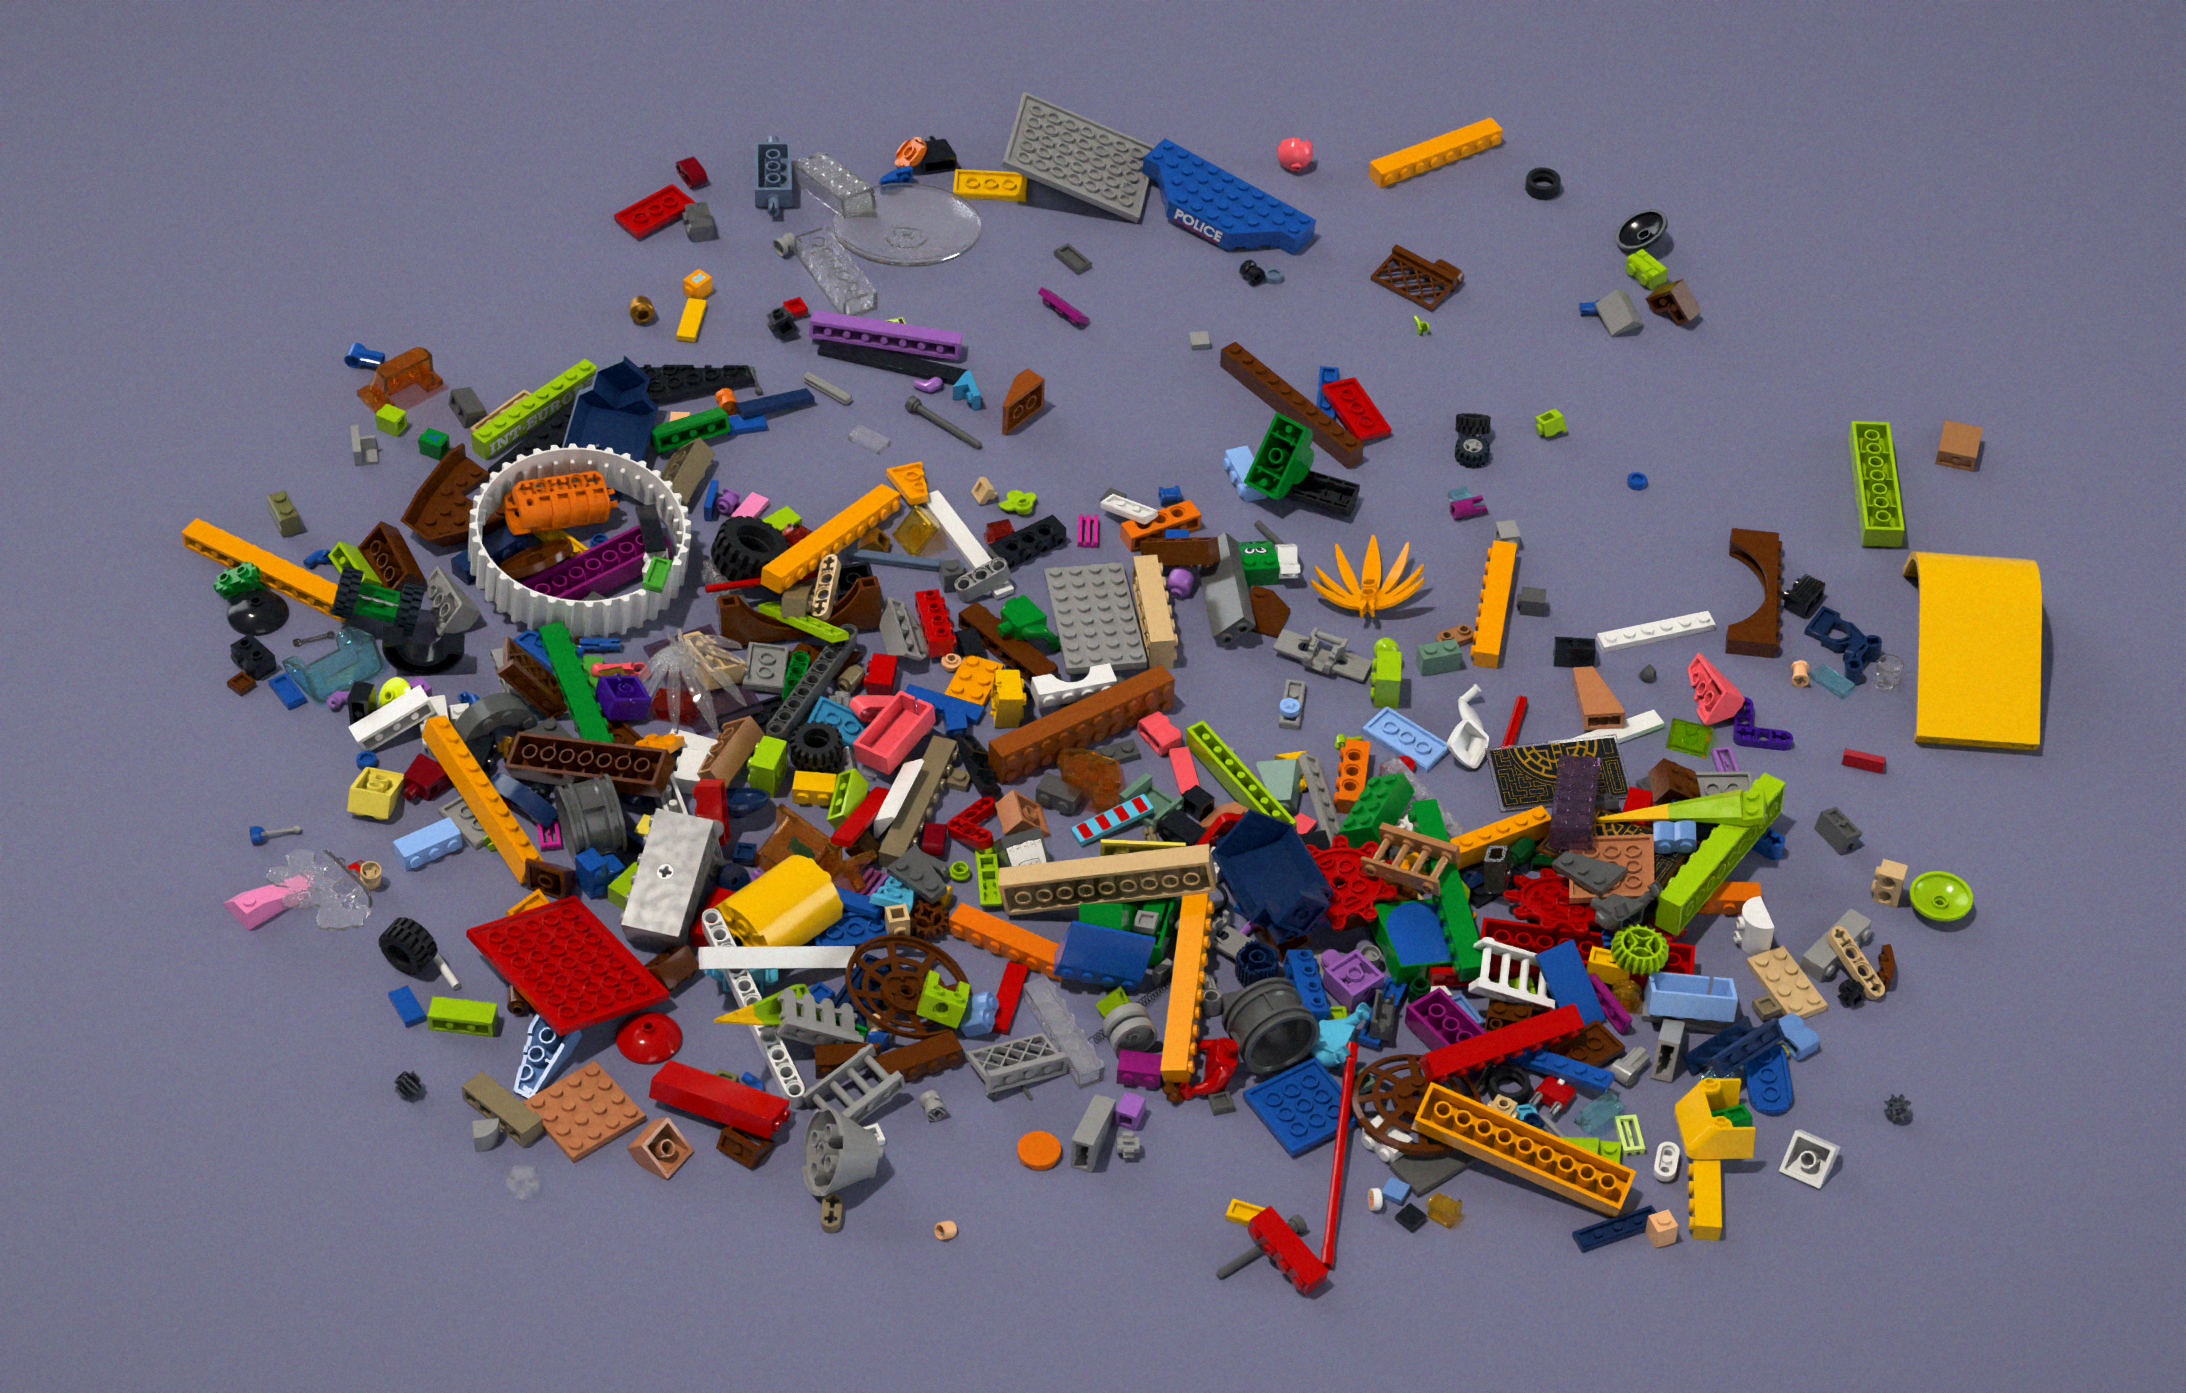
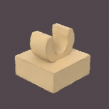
M981 476L971 490L977 502L983 505L986 504L988 499L993 500L998 494L994 491L988 479Z

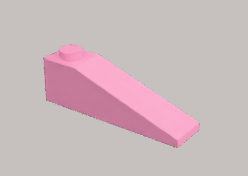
M305 874L242 892L224 902V906L248 930H251L319 890V886Z

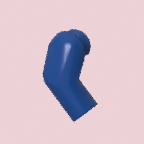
M462 691L458 695L461 704L469 703V706L480 700L476 694L467 693L466 691Z

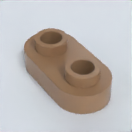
M1458 625L1439 632L1436 642L1456 639L1460 647L1472 642L1474 630L1468 625Z

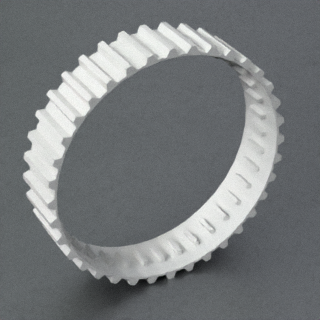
M570 444L568 448H559L557 445H551V449L541 451L538 448L533 449L532 455L526 457L520 454L517 455L516 462L512 464L508 462L503 463L502 471L500 473L492 472L489 484L482 483L480 486V496L474 497L473 509L470 510L468 561L471 562L470 573L476 576V587L478 589H485V599L487 602L494 601L497 604V611L510 614L512 622L522 621L528 624V630L533 631L541 626L562 621L564 627L569 628L571 637L574 635L590 638L591 636L600 635L602 638H608L609 633L614 632L624 635L627 628L634 626L640 629L643 627V621L646 619L653 621L657 619L660 609L667 610L669 608L670 598L676 599L678 597L679 586L684 585L685 574L688 568L691 541V521L687 520L688 509L686 506H681V494L672 492L673 484L671 481H663L660 478V471H650L646 468L645 461L635 462L630 459V454L628 453L623 455L614 454L612 448H607L604 451L596 450L595 446L591 444L587 448H578L576 444ZM597 471L602 474L607 488H613L627 494L645 505L655 504L658 516L665 522L674 536L677 549L661 594L641 588L633 593L605 600H568L544 595L529 589L504 573L489 557L482 544L483 525L485 526L490 515L502 505V498L512 491L513 487L520 481ZM591 478L587 482H594L596 484L597 480H593V478ZM572 479V483L579 482L576 479ZM536 484V488L542 486L540 484Z

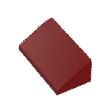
M1845 748L1841 765L1882 774L1886 757Z

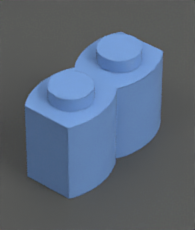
M1689 820L1675 823L1660 821L1653 824L1654 852L1668 854L1675 851L1680 853L1697 851L1696 822Z
M991 991L968 996L966 1009L960 1021V1029L967 1038L992 1031L995 1024L994 1015L999 1007V1003Z
M1791 1012L1778 1019L1785 1036L1780 1045H1784L1789 1049V1055L1793 1059L1799 1061L1818 1049L1820 1042L1818 1034L1806 1027L1801 1017Z

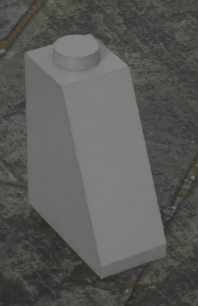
M1664 1018L1650 1078L1672 1083L1685 1022Z

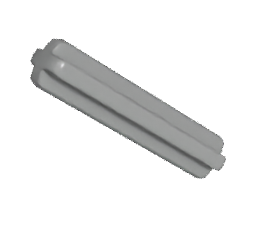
M811 372L804 374L803 381L845 405L851 402V394Z

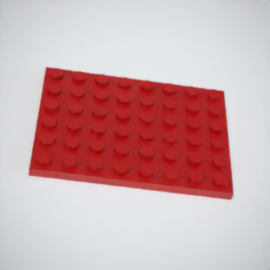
M575 895L476 926L466 931V937L559 1036L669 1000L670 992Z

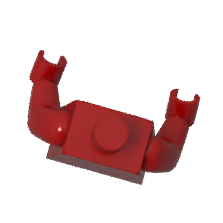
M1225 1037L1201 1039L1200 1042L1195 1040L1197 1049L1200 1048L1201 1051L1207 1052L1204 1080L1201 1083L1195 1084V1087L1192 1088L1187 1082L1181 1083L1179 1085L1181 1090L1179 1093L1184 1099H1190L1195 1093L1198 1096L1225 1090L1237 1066L1238 1044L1236 1041Z

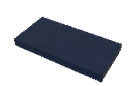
M866 953L862 959L870 966L880 958ZM890 964L875 970L883 977L892 972ZM859 966L851 974V983L853 989L862 990V980L865 972ZM870 977L868 982L869 991L879 992L881 984ZM845 983L833 1000L834 1008L839 1009L843 1003L850 1004L853 1007V1012L857 1013L858 1017L854 1022L867 1027V1018L852 1002ZM857 997L871 1014L876 1013L869 1006L865 998ZM872 999L880 1009L884 1002Z

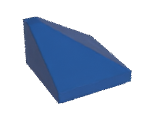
M885 1030L868 1032L867 1043H881L882 1051L889 1046L890 1033Z

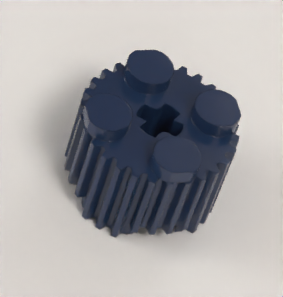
M1250 940V942H1246L1245 947L1243 946L1242 949H1239L1235 961V977H1237V980L1240 981L1244 989L1257 981L1277 977L1279 955L1276 952V948L1266 947V944L1261 945L1257 940L1255 942Z

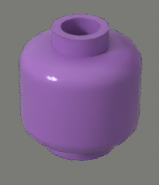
M1178 567L1170 572L1166 588L1173 597L1181 598L1182 596H1187L1191 592L1194 576L1189 569Z

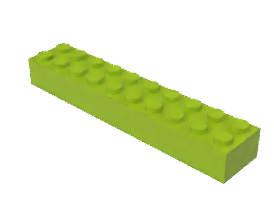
M1763 773L1759 779L1756 778L1749 791L1764 789L1765 823L1750 826L1720 824L1717 828L1714 827L1710 837L1702 841L1699 850L1691 854L1687 864H1683L1680 867L1676 877H1672L1667 887L1657 895L1656 901L1658 906L1654 913L1656 916L1655 926L1676 936L1679 935L1719 885L1758 841L1760 836L1764 834L1766 829L1780 815L1783 807L1786 782L1766 773Z

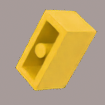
M795 771L792 803L830 806L837 774Z

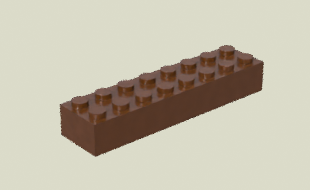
M517 732L505 768L515 780L565 786L566 783L576 784L588 781L594 776H598L601 779L602 774L607 773L618 793L663 798L675 761L669 751L662 748Z

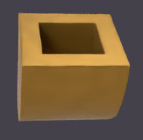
M877 527L859 538L857 549L887 552L890 538Z

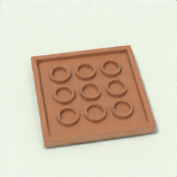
M1654 834L1569 837V852L1628 867V874L1601 897L1569 879L1570 904L1590 903L1594 897L1603 900L1611 894H1618L1627 898H1639L1646 891H1649L1647 886L1655 882Z
M595 1060L523 1101L528 1109L541 1116L543 1131L573 1163L646 1121V1115Z

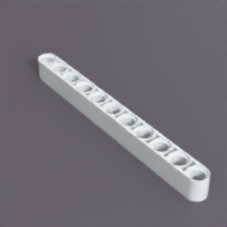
M712 908L705 910L702 914V930L710 947H737L721 913ZM721 969L740 1009L762 1000L748 969ZM748 1025L782 1097L790 1100L789 1107L799 1108L804 1103L802 1094L805 1093L804 1084L781 1037L776 1036V1027Z

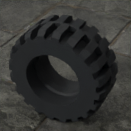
M737 516L721 524L711 547V557L714 565H717V569L723 572L724 576L734 581L761 578L762 568L790 549V545L785 535H782L778 528L772 527V524L765 523L759 518L754 519L751 516Z

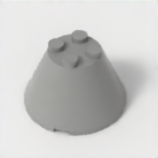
M823 1106L822 1110L817 1109L809 1120L802 1145V1153L806 1154V1166H802V1173L807 1189L815 1196H825L864 1179L874 1178L878 1159L880 1160L883 1155V1148L878 1145L875 1134H872L832 1107Z

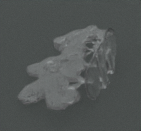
M297 848L286 855V867L276 866L269 868L266 880L276 887L289 888V892L282 899L283 908L298 906L300 909H309L312 906H317L319 912L316 915V922L319 929H334L337 931H345L350 927L358 929L359 927H364V919L371 914L370 908L373 906L372 896L366 885L359 879V873L355 869L350 870L347 868L346 860L342 857L337 858L328 849L321 851L323 865L315 863V853L313 851H302ZM313 868H317V869H318V870H316V871H314V872L311 871V869H313ZM325 871H327L335 880L325 877L323 875ZM339 883L349 894L338 893L335 890V885ZM339 896H345V898L339 899ZM349 898L350 900L348 901L351 904L348 908H344V901ZM355 905L357 908L352 910V906Z

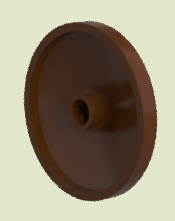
M567 538L547 541L509 557L498 567L513 580L530 577L560 563L572 553L574 547L571 540Z

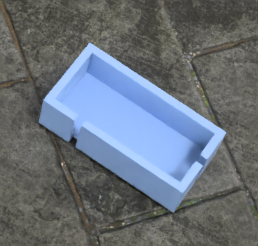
M1653 972L1650 976L1647 975L1644 989L1648 1014L1655 1017L1672 1016L1677 1019L1693 1018L1698 1021L1734 1022L1738 998L1733 979L1713 977L1711 993L1707 995L1709 976Z

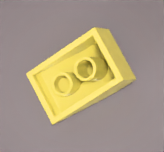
M365 767L349 788L347 811L353 812V814L358 816H373L378 820L388 819L394 811L404 785V774Z

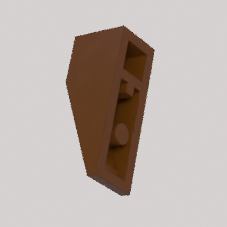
M870 1043L815 1045L816 1079H824L857 1054L861 1048L866 1047ZM871 1043L874 1046L876 1055H881V1043Z

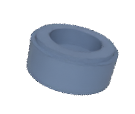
M1275 267L1265 270L1264 280L1268 284H1279L1283 280V272Z

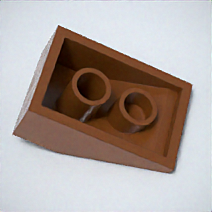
M1028 368L1022 373L1017 374L1003 404V435H1007L1044 407L1045 379Z

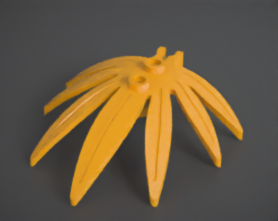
M1372 535L1363 566L1362 590L1359 589L1355 575L1338 544H1335L1338 570L1344 585L1351 594L1336 584L1316 565L1315 572L1328 589L1311 579V585L1323 597L1334 604L1348 609L1359 610L1360 618L1364 617L1366 612H1369L1371 617H1375V610L1389 608L1403 602L1422 586L1424 577L1414 584V582L1424 570V563L1409 578L1394 589L1407 563L1409 554V542H1407L1380 589V554L1376 537Z

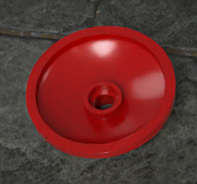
M642 1012L627 1018L620 1025L616 1034V1043L620 1053L629 1061L641 1065H654L667 1061L677 1053L682 1042L679 1025L671 1017L658 1012Z

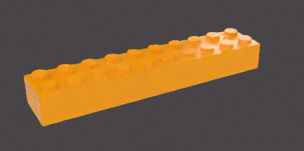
M1433 1082L1429 1085L1411 1129L1611 1217L1618 1216L1636 1174L1635 1170Z

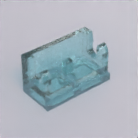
M1609 1090L1580 1110L1574 1123L1587 1135H1591L1601 1125L1624 1111L1626 1106Z

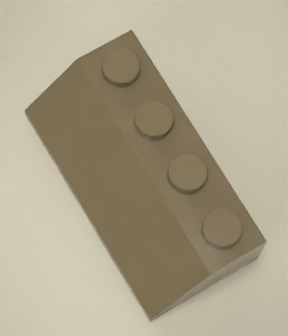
M700 437L676 449L660 476L663 481H671L673 493L681 494V506H687L690 503L691 495L698 489L697 485L704 478V472L712 464L711 460L715 454Z

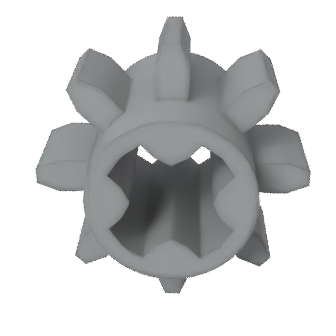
M835 691V696H829L830 700L849 708V703L853 699L850 698V692Z
M1122 1131V1137H1116L1117 1153H1122L1123 1158H1134V1153H1139L1140 1151L1139 1136H1133L1132 1131Z

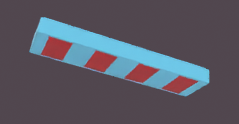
M1142 794L1072 827L1071 833L1082 847L1153 813L1154 807L1145 794Z

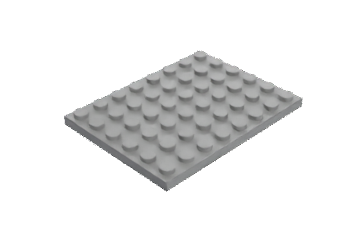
M1023 92L1001 166L1137 223L1150 178L1142 174L1144 157L1155 146L1027 92Z

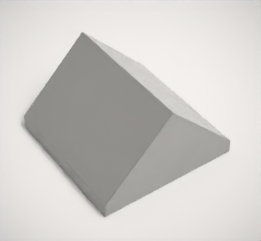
M1616 289L1594 304L1610 336L1638 328L1644 324L1627 292Z

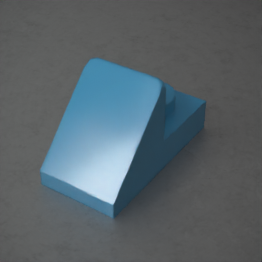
M967 370L953 386V400L966 398L967 404L970 403L974 411L980 409L981 395L970 370Z

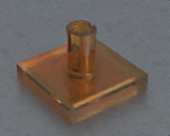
M874 849L842 860L828 872L832 883L848 877L855 892L865 889L867 884H865L859 871L877 857Z

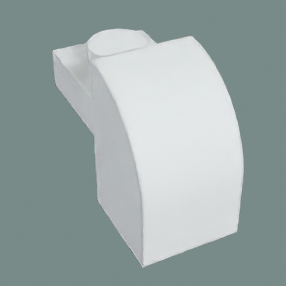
M1295 544L1275 545L1280 567L1279 579L1298 578L1300 565L1297 560V546Z

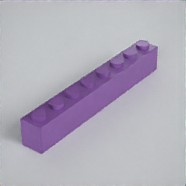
M814 310L809 325V337L952 360H958L962 350L963 333L817 310Z

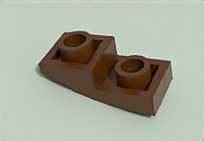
M1891 944L1882 945L1881 953L1878 955L1880 969L1877 971V975L1885 986V992L1889 991L1894 972L1895 961Z

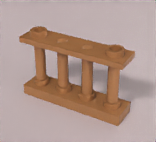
M1382 822L1379 827L1382 843L1372 859L1364 856L1360 859L1363 873L1418 889L1427 894L1440 896L1441 889L1438 878L1447 863L1458 865L1460 862L1459 845ZM1390 845L1400 847L1401 849L1391 865L1380 862ZM1413 851L1420 855L1412 869L1409 871L1399 868L1408 852ZM1428 857L1439 859L1430 877L1419 874Z

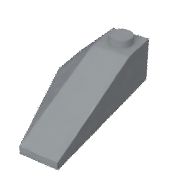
M437 565L426 580L428 597L432 599L430 610L435 617L432 623L439 636L442 637L444 633L454 634L470 629L478 620L481 612L449 575Z

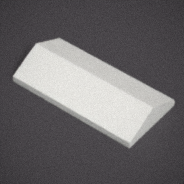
M918 759L903 764L874 820L875 838L878 839L895 819L924 760Z

